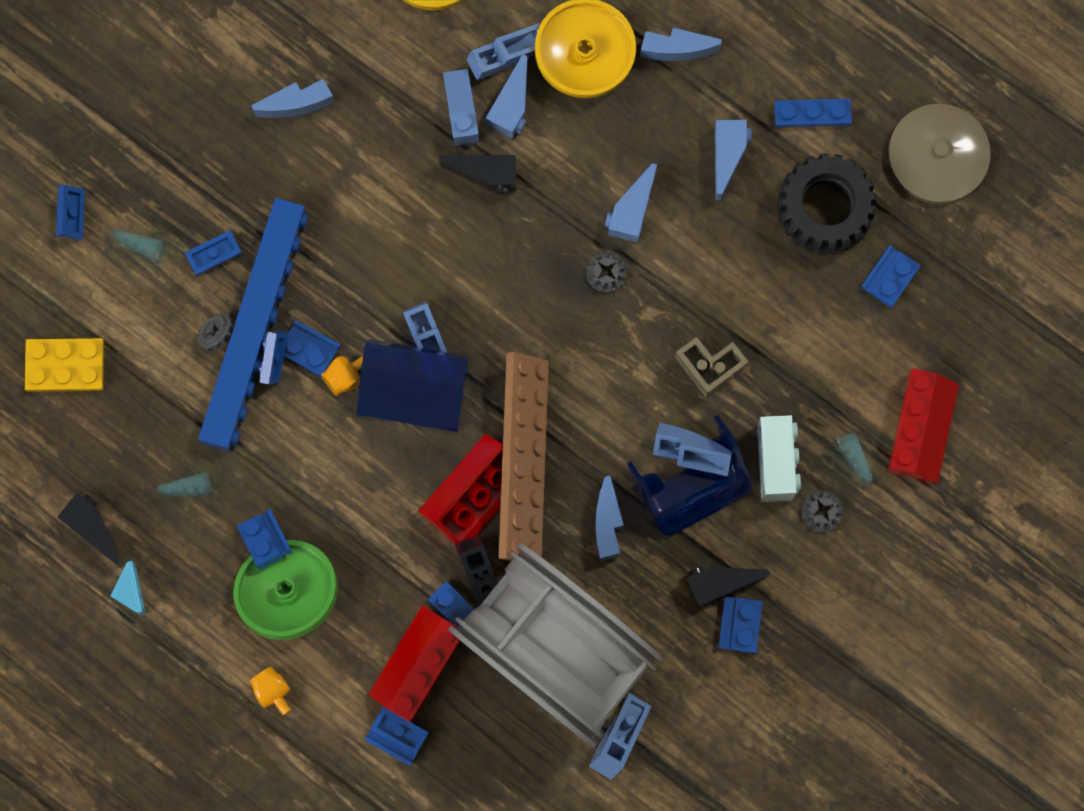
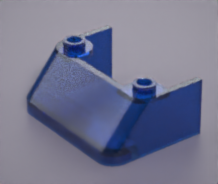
M719 415L714 416V420L720 435L713 438L712 441L732 452L728 476L689 468L663 482L658 474L648 473L641 476L632 461L626 463L638 492L656 525L664 535L676 534L748 495L752 489V481L736 439Z

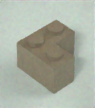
M697 337L679 349L675 355L677 362L705 398L745 370L749 363L734 342L712 357Z

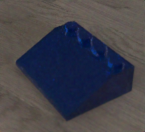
M368 339L365 342L356 415L458 432L470 356Z

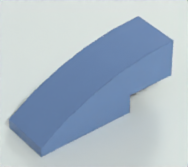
M539 23L496 38L493 43L472 50L466 60L476 80L486 78L517 64L522 54L526 55L527 59L535 55V39L540 26Z
M677 28L672 29L670 37L646 31L640 57L663 61L690 60L705 57L720 51L722 39Z
M321 79L303 90H300L295 82L251 106L256 117L283 118L304 115L333 104L334 99L324 79Z
M425 301L403 310L402 313L432 385L456 376L427 302Z
M659 423L653 455L676 459L677 466L728 476L732 452L722 445L692 431Z
M606 476L604 479L596 511L595 531L599 561L620 556L615 531L623 529L624 526L610 476Z

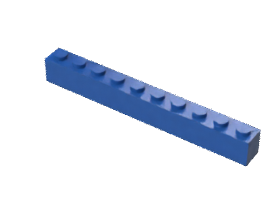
M278 198L274 200L198 438L201 444L231 452L232 446L236 447L238 444L240 432L237 430L240 421L244 422L246 419L248 407H245L248 397L252 398L256 383H253L255 373L259 374V366L263 361L261 358L263 342L270 326L276 324L279 314L276 307L278 301H283L286 287L283 285L286 277L291 276L294 263L291 262L293 253H298L300 249L301 229H306L309 215L306 214V209L303 205Z

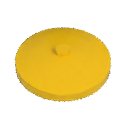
M570 0L562 3L547 14L536 34L535 58L541 74L551 86L569 96L594 98L613 91L627 78L635 60L636 41L631 25L620 11L600 0Z

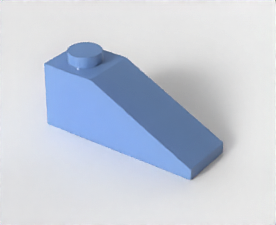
M522 54L486 117L487 126L511 139L514 138L516 133L521 134L527 122L524 120L527 84L526 55Z
M468 69L443 72L454 146L478 143L479 134Z
M716 120V200L722 199L745 153L747 143H751L752 133L751 128H747V120Z
M652 163L615 204L613 213L608 212L605 227H609V236L638 243L657 164Z
M630 693L626 696L598 745L590 762V768L610 780L623 769L650 711L651 706Z

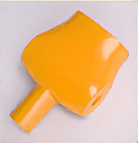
M365 355L352 363L344 356H339L321 376L328 388L337 396L353 390L361 384L362 380L358 371L370 362Z
M273 667L266 668L249 681L256 699L263 708L275 704L282 716L292 711L283 698L291 688Z

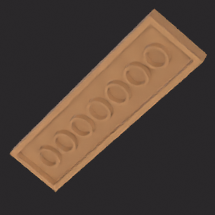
M517 352L507 353L499 537V559L509 561L513 560L508 555L510 551L515 554L519 552L515 547L518 542L524 544L542 558L549 361Z

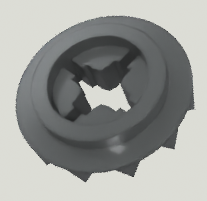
M601 252L592 257L588 263L586 270L587 279L596 290L613 292L624 284L627 277V266L622 257L615 255L613 252ZM600 264L606 268L614 264L611 270L613 278L605 275L599 279L602 274Z
M223 313L216 314L203 324L198 335L200 347L211 351L219 349L220 344H225L226 338L231 336L230 331L234 327L231 323L232 319Z
M824 490L813 492L806 498L802 506L804 522L808 527L818 532H828L835 529L840 524L844 513L842 502L835 494ZM818 501L823 507L832 506L827 512V519L823 515L813 516L819 510Z

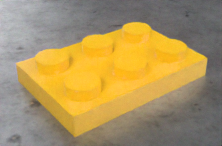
M26 339V392L104 391V339Z

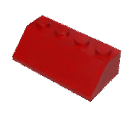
M915 368L910 370L887 468L888 473L938 484L959 384L937 373Z
M485 433L418 510L434 528L454 545L476 536L501 507L503 445Z
M422 605L368 695L408 722H413L462 642L448 630L450 625L455 629L458 626Z

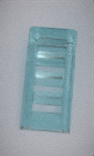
M116 229L113 230L112 236L118 243L161 265L166 248L162 240Z
M853 432L836 438L834 443L861 482L865 486L870 485L873 477L857 434Z
M206 472L157 487L161 496L215 495L210 476Z

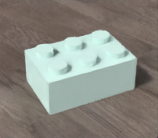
M792 415L760 417L757 425L761 502L793 501L795 495L801 489L800 474H795V468L799 464V449L794 448L795 440L798 437L797 422L792 423Z

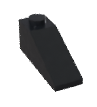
M439 155L440 167L489 191H496V194L507 195L511 191H516V155Z
M76 493L57 517L121 568L124 563L101 512L95 508L98 503L87 494L82 497Z
M479 535L456 543L455 547L478 606H480L498 582L485 547Z
M700 566L688 572L689 577L685 579V583L697 609H700L768 578L770 572L768 569L719 567L703 569Z

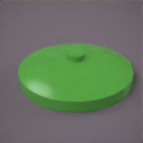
M287 540L293 552L289 555L288 553L282 556L281 560L261 570L257 568L252 556H250L240 568L233 589L235 607L243 622L258 635L274 640L295 639L315 630L331 613L338 593L337 576L326 555L309 543Z

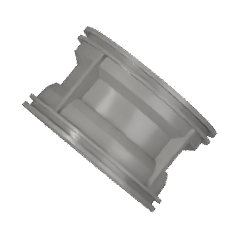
M518 542L515 547L519 552L515 554L510 551L508 554L513 560L505 568V576L484 602L474 609L463 621L458 617L455 619L460 624L457 629L450 625L448 630L594 748L596 743L592 739L595 735L600 738L604 736L599 730L610 713L648 669L652 672L657 670L652 665L654 661L661 664L664 659L589 594L531 549Z

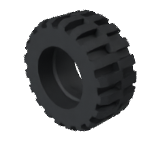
M828 153L820 154L819 158L816 159L814 156L806 158L804 163H797L793 167L792 172H788L781 186L777 201L779 223L783 224L782 230L785 235L792 237L791 242L796 246L801 244L804 246V251L808 253L815 250L818 251V255L826 256L827 252H832L833 255L840 254L843 249L850 250L854 247L855 243L860 242L865 237L875 216L877 196L876 193H873L874 184L872 180H867V172L863 168L857 169L855 167V161L851 159L848 162L843 161L842 155L835 154L834 158H829ZM820 184L833 185L839 188L850 201L848 217L842 223L836 225L816 223L806 214L803 208V197L807 190Z

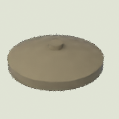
M930 104L911 111L898 123L889 142L888 162L896 182L909 195L926 203L949 204L967 197L980 185L990 163V144L983 127L971 114L952 105Z

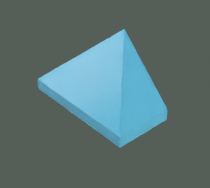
M130 561L126 563L111 597L142 616L146 615L137 568L136 564Z

